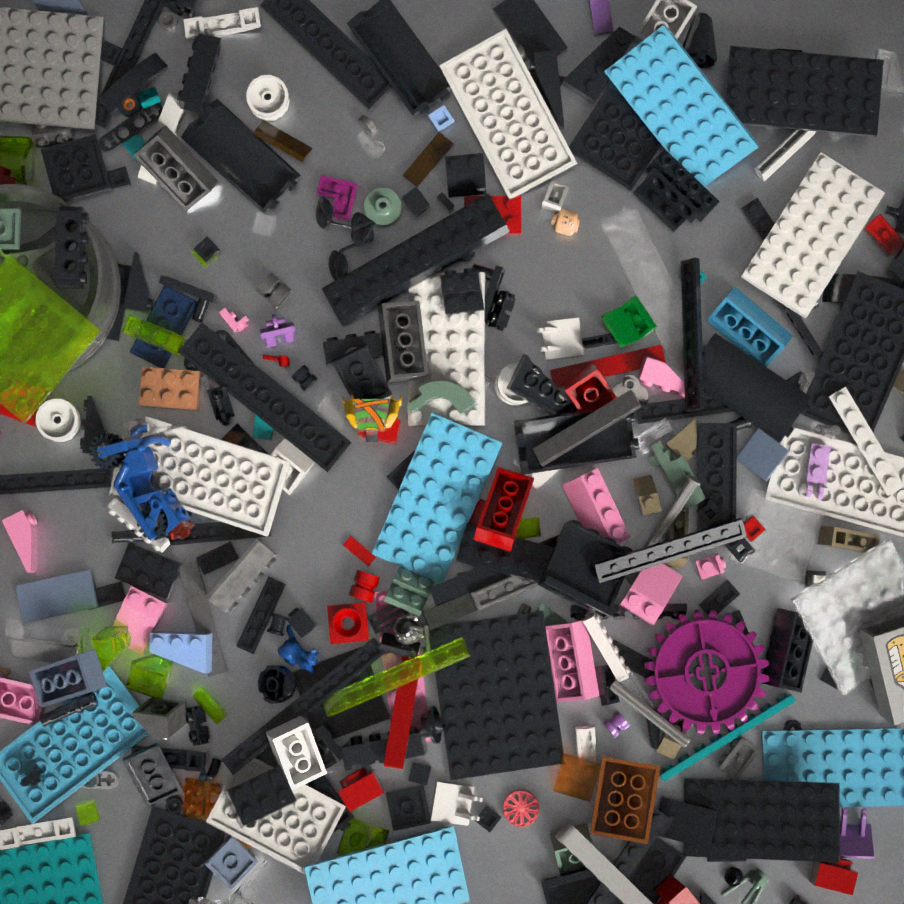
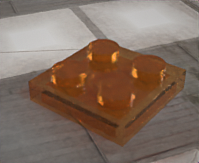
M564 753L553 791L590 802L601 764Z

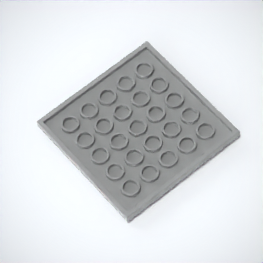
M0 7V121L95 129L104 17Z

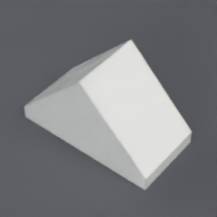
M551 180L541 208L558 214L564 203L569 186Z

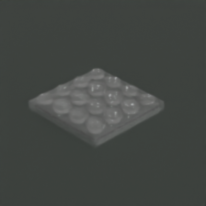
M751 487L742 520L745 522L754 515L766 530L752 542L747 537L745 538L756 552L745 557V561L742 563L731 553L729 561L803 583L826 509ZM741 544L736 549L741 552L744 546Z

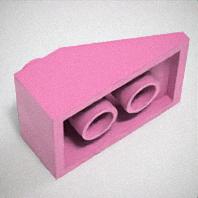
M21 510L3 519L2 522L27 573L37 572L38 528L36 524L38 521L34 513Z
M664 564L641 570L619 605L650 625H654L683 576Z
M131 586L108 638L143 655L150 641V633L155 631L168 603L135 586Z
M0 675V718L31 725L39 722V715L43 714L44 707L40 708L33 684Z

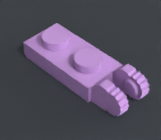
M813 443L810 445L806 475V497H811L812 483H818L817 497L818 499H823L831 446Z

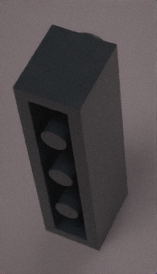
M199 33L197 40H193V55L188 58L187 67L189 69L183 75V90H179L177 101H180V109L203 114L222 47L221 38Z

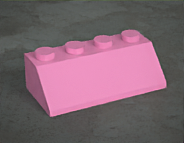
M598 468L562 485L578 521L583 524L582 526L587 529L597 530L599 535L614 539L616 544L631 538Z
M583 620L545 626L556 702L587 700L600 696L589 632Z

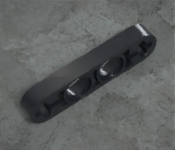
M156 103L141 109L103 135L99 140L100 148L106 153L114 152L134 135L140 134L159 120L163 107ZM153 107H154L155 109L160 108V109L158 110V113H159V114H158L157 116H156L155 114H152L151 116H149V118L151 119V121L148 122V119L146 118V116L144 115V113L146 112L147 115H149V114L152 113V110H151V109H152ZM141 117L145 120L142 127L134 125L136 118ZM120 129H128L129 135L126 138L119 137ZM113 134H115L116 138L120 141L119 143H117L116 140L111 142V148H108L107 146L103 147L105 145V140L111 141L114 139V137L112 136Z

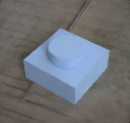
M444 105L428 115L438 132L454 123V119Z

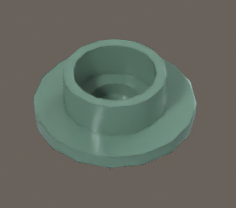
M377 188L371 191L365 199V214L377 225L391 224L401 213V200L393 190ZM385 203L386 207L384 209H381L379 207V204Z

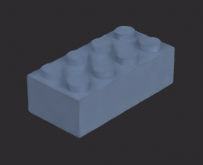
M95 649L29 671L40 708L107 687Z

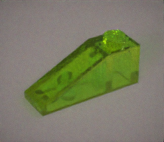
M129 315L122 331L129 336L175 355H178V351L185 339L173 331Z

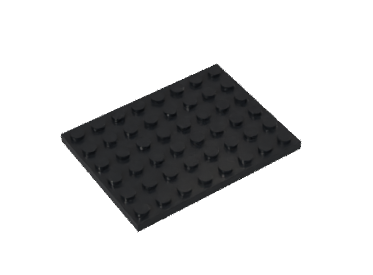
M543 610L445 624L429 630L441 716L445 718L446 722L444 738L451 780L565 764Z

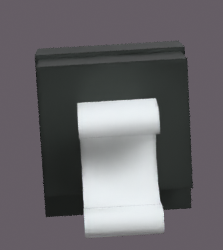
M806 570L805 588L825 589L826 571Z

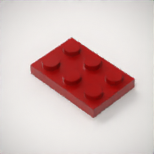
M464 196V207L482 196ZM490 196L510 231L505 235H521V196H516L513 199H509L508 196Z

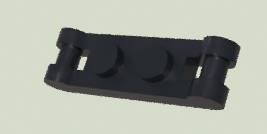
M711 498L703 508L700 507L696 510L709 527L730 521ZM711 510L715 512L712 518L707 515ZM745 538L724 544L740 563L744 562L745 557L749 554L752 555L756 552ZM742 544L744 549L739 552L736 548Z

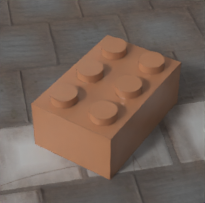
M142 367L139 405L141 407L199 411L202 373L200 371Z

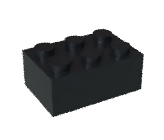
M280 765L232 787L224 793L241 829L297 801Z

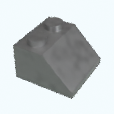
M150 698L133 711L132 716L150 736L166 740L186 724L185 702Z

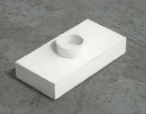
M595 725L576 726L578 765L598 764Z

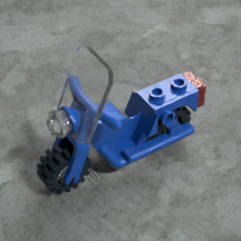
M135 417L127 423L126 430L131 432V437L124 438L125 441L122 438H118L119 435H114V433L96 436L95 440L91 442L93 445L89 447L92 450L89 455L94 457L91 460L96 462L95 466H100V469H111L122 465L114 481V488L138 522L137 527H141L139 532H144L142 536L148 537L150 541L162 539L168 535L172 540L177 538L184 539L191 534L190 530L195 525L171 488L156 490L151 485V474L159 466L152 449L148 446L153 443L170 446L171 440L160 434L188 427V423H180L148 431V426L144 425V420Z

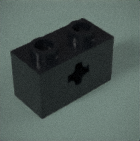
M296 607L288 614L290 617L287 620L301 638H304L319 626L305 608L299 609Z

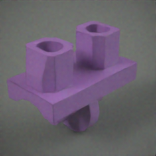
M272 314L273 320L266 321L268 328L260 329L261 339H264L267 347L277 345L275 338L277 335H283L284 343L294 341V322L285 323L284 317L277 319L276 314Z

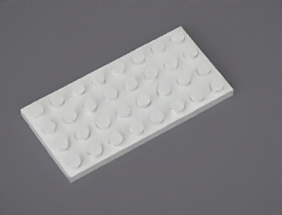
M507 29L439 65L509 199H513L577 164Z
M820 152L741 278L806 318L885 192Z
M480 272L485 310V272ZM436 273L409 289V301H420L429 376L408 381V405L411 398L416 395H422L418 389L420 386L433 381H448L461 386L474 397L478 405L466 414L461 415L449 400L435 399L415 414L408 409V426H426L431 413H435L463 426H485L484 311L446 315L440 275H445V273Z
M150 416L145 417L143 425L146 424L148 426L147 436L161 435L171 440L170 446L160 443L148 445L152 449L159 466L151 474L150 482L154 489L171 488L182 506L188 511L269 536L290 461Z
M797 428L794 429L789 438L785 436L779 442L790 452L769 478L764 496L765 500L904 537V487L887 496L856 444ZM811 443L831 446L823 499H818L817 497L818 483H812L811 497L805 496ZM885 452L904 484V457Z

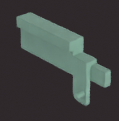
M658 441L651 445L655 455L648 458L653 467L662 466L674 491L678 495L688 479L687 476L694 475L683 455L674 459L670 449L665 450L661 442ZM697 485L687 500L684 509L706 499L699 485Z

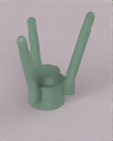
M758 868L755 872L751 870L743 877L742 883L751 878L749 882L753 887L744 897L741 904H745L754 891L758 889L751 904H755L762 890L767 885L766 882L769 880V877ZM730 886L721 895L725 896L737 887Z

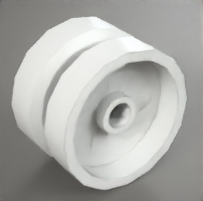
M262 75L254 79L248 86L246 93L247 103L253 115L258 119L276 121L288 111L290 104L289 93L284 82L278 77ZM269 96V98L271 97V99L265 100V97Z
M519 362L503 367L497 373L494 380V389L497 397L510 406H519L528 402L506 389Z
M63 399L48 400L37 411L36 425L38 431L44 437L55 442H66L73 439L81 428L82 417L79 410L74 404ZM61 418V422L57 423L56 419Z

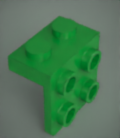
M637 295L630 298L621 307L604 313L601 316L604 324L620 347H625L644 339L657 328V325Z

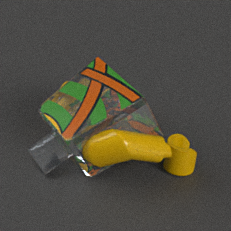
M393 394L390 399H354L353 395H351L350 400H345L343 396L345 416L352 427L358 429V432H366V443H378V432L386 431V428L391 427L396 420L399 407L402 404V396H400L399 400H394Z

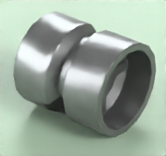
M270 273L257 287L256 292L263 298L268 297V302L277 309L289 297L292 290L286 284H280V279L273 273Z

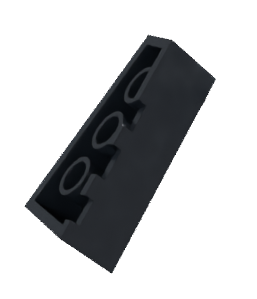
M619 26L563 79L562 85L594 105L610 80L604 71L628 52L636 36Z

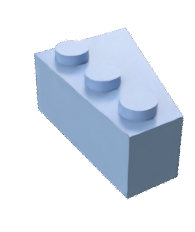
M151 632L150 653L206 674L212 672V633Z

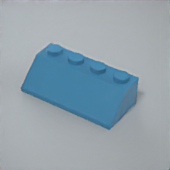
M736 287L730 291L706 320L740 350L766 367L793 337L791 333Z

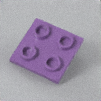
M842 808L840 858L874 859L871 824H866V809H861L859 825L846 824L847 808Z

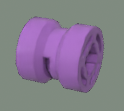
M619 711L613 714L612 719H607L603 722L614 738L619 735L622 729H627L630 726Z

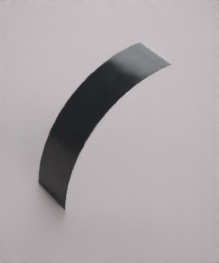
M834 274L823 291L822 302H844L856 274ZM872 276L904 289V281L900 279Z

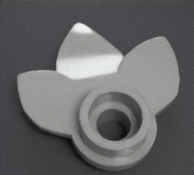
M633 374L625 375L621 382L612 388L617 398L629 390H633L639 403H648L647 389L640 385L639 379ZM628 381H632L634 385L632 387H628L626 383Z

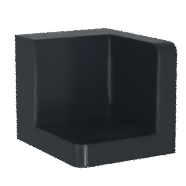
M417 187L402 197L403 202L410 209L415 219L430 208L429 202Z

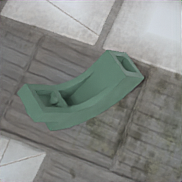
M433 381L420 386L418 389L422 395H416L409 400L410 404L407 407L415 414L429 402L442 398L449 400L457 411L464 415L477 406L478 403L467 390L455 383Z

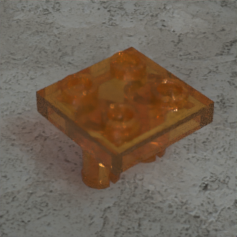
M185 778L183 786V815L188 818L206 821L216 803H210L211 795L220 794V790L214 789H221V785L197 778Z

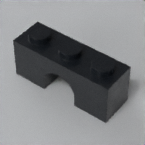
M375 330L364 332L363 336H357V334L345 335V339L339 340L338 337H330L326 339L327 342H323L327 367L333 366L332 360L346 354L349 348L360 347L364 344H367L374 359L383 357L380 333H376Z

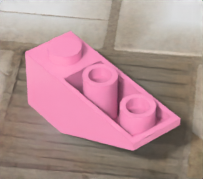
M644 356L638 378L642 380L641 383L651 387L653 384L659 385V389L670 392L672 389L678 391L677 395L685 397L684 382L670 367L661 360Z

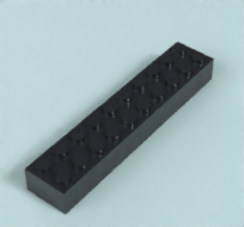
M488 193L321 289L338 320L345 326L510 231Z

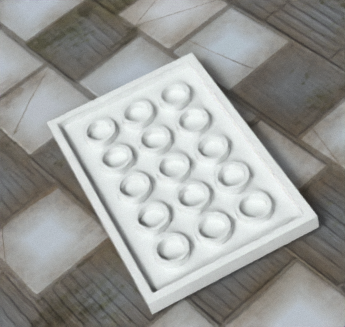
M254 758L234 775L231 773L206 822L305 874L303 866L318 862L346 806L304 784L292 790L297 800L294 804L241 829L224 793L232 787L273 769V767Z

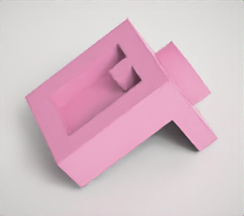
M224 308L219 312L234 333L237 330L241 332L248 326L247 322H249V319L246 316L236 322L238 318L232 310L227 311Z
M719 554L695 561L701 580L724 573L723 568H726L724 558L719 557Z

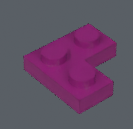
M320 175L316 194L334 198L333 218L350 221L358 183Z

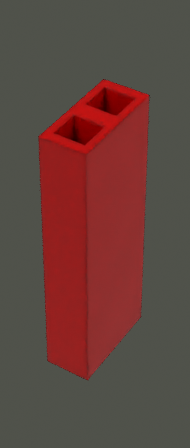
M352 536L343 544L345 548L368 567L376 558Z

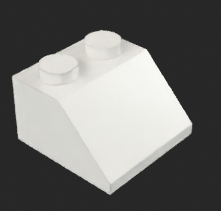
M284 439L271 454L272 456L290 461L282 488L290 495L315 462L287 439Z

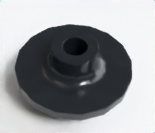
M429 706L427 714H422L421 730L425 738H430L434 744H438L441 741L442 731L446 730V722L443 716H439L435 706Z

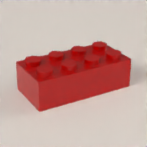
M497 467L473 540L511 552L532 489L533 477Z

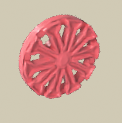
M517 790L506 797L503 804V813L512 825L518 827L528 826L536 820L539 814V803L532 793L525 790ZM515 794L518 795L519 801L514 798ZM522 794L527 795L524 801L522 800ZM532 798L533 802L527 804L528 800ZM509 799L514 802V805L508 803ZM534 805L536 806L535 810L529 808ZM506 808H512L513 810L507 812ZM528 812L533 813L534 817L531 818ZM515 814L513 819L509 818L510 815ZM524 815L528 819L526 823L524 822ZM520 816V823H516L517 818Z

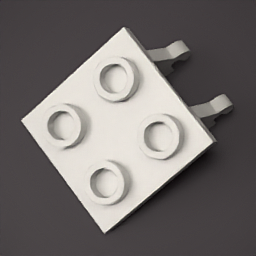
M579 317L541 322L542 328H537V333H542L544 347H540V352H545L546 360L584 355Z
M436 781L430 820L468 826L469 820L479 821L480 817L470 814L472 800L482 802L483 798L473 795L474 787Z

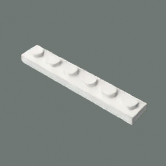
M844 387L830 395L829 398L887 496L903 488V482L847 388Z

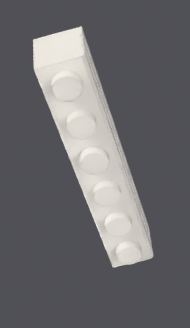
M795 130L754 169L756 174L765 181L807 142L816 131Z
M115 497L107 505L108 512L112 516L115 515L119 522H124L128 529H133L138 537H143L144 532H139L141 527H137L138 522L130 510ZM143 537L144 541L147 544L153 545L152 547L156 551L163 552L170 545L169 539L166 537L150 541L148 537Z
M595 614L585 617L583 623L618 683L629 678L631 671L624 664V658L619 655L617 646L613 645L611 636H608L606 633L607 629L604 625L602 626L600 617Z

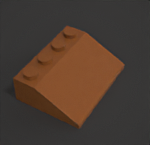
M602 756L590 834L648 844L660 766Z

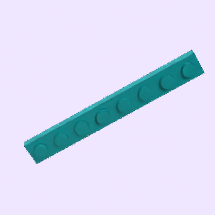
M786 693L776 698L777 702L770 705V703L762 706L760 708L761 712L756 715L753 713L747 715L748 720L739 725L735 723L733 730L727 728L728 732L723 735L719 733L710 738L712 742L707 745L702 743L695 747L694 753L690 755L686 753L677 759L679 762L671 765L670 763L661 768L662 772L659 773L661 779L664 782L793 704L796 702L792 694L787 695Z

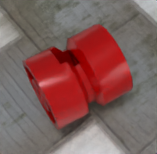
M357 570L354 577L356 583L351 585L348 595L372 603L375 595L373 588L378 586L380 577Z

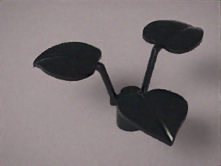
M321 196L316 207V221L318 225L323 229L328 228L329 223L334 226L352 229L351 239L354 241L353 244L340 249L339 252L333 250L329 256V271L335 281L347 274L348 262L343 252L355 246H360L364 242H371L374 238L373 226L375 222L361 212H356L353 215L351 226L334 222L332 220L334 216L333 206L327 198Z

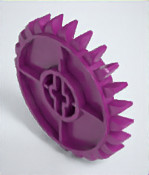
M697 609L694 610V621L692 622L684 614H680V627L677 628L670 622L665 623L670 633L668 637L659 633L654 635L661 644V647L647 648V651L656 657V660L644 663L643 666L654 671V675L645 678L644 683L656 685L657 689L653 690L648 697L650 699L661 698L663 700L656 709L659 713L669 709L672 711L668 718L669 723L673 724L681 717L683 719L682 730L688 731L692 724L695 723L697 733L702 735L706 730V726L710 725L712 732L716 735L720 732L721 723H724L729 730H733L735 728L733 720L735 717L746 722L748 720L747 714L744 711L746 708L754 711L758 710L759 707L753 699L755 696L765 697L766 692L758 686L759 683L769 681V676L760 673V669L767 667L769 661L758 659L757 655L761 654L765 647L764 645H752L757 636L755 631L745 635L742 633L745 628L743 620L737 622L733 627L731 626L732 616L730 613H726L722 620L718 621L716 610L711 609L708 618L704 619L700 610ZM704 653L707 667L713 669L712 673H708L710 689L708 690L705 676L699 675V670H704L701 655ZM711 653L716 655L723 667L713 664ZM696 658L697 666H693V672H689V666L692 660ZM719 671L723 672V676L720 682L716 685L715 678L719 677ZM690 676H694L699 680L701 690L691 683Z

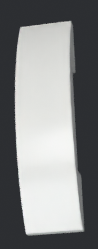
M258 7L239 10L237 13L206 18L200 16L183 19L186 39L197 38L199 33L216 37L261 27Z
M73 817L0 830V850L75 837Z

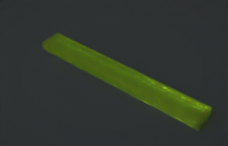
M461 637L337 691L323 703L327 716L335 715L470 657L464 639Z

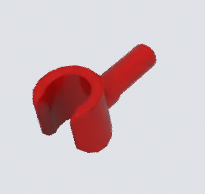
M263 355L265 360L279 361V367L290 366L289 357L285 355Z

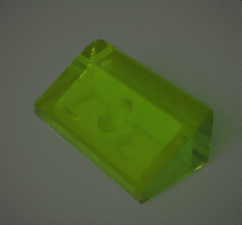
M539 517L521 519L516 537L526 539L541 536Z
M201 687L193 694V698L199 705H202V709L204 708L215 724H219L227 717L226 712L204 687Z

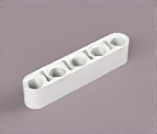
M169 92L153 135L165 125L175 135L177 134L186 111L180 109L177 93ZM141 165L138 178L157 184L158 181Z

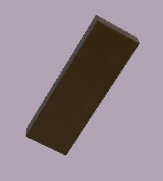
M264 120L255 129V136L301 162H304L312 151V147Z
M438 132L406 170L403 177L418 188L454 143Z

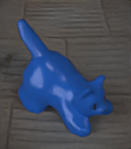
M287 625L286 632L289 639L278 648L279 656L287 664L294 666L296 663L303 670L313 674L315 670L312 665H316L319 653L316 652V649L305 651L296 640L291 625Z

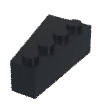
M410 727L405 759L423 756L428 751L422 730L417 727ZM389 731L385 735H380L377 732L369 734V737L362 738L361 735L350 737V740L341 747L342 754L345 757L343 758L345 771L352 770V767L358 764L361 767H367L378 760L379 763H384Z

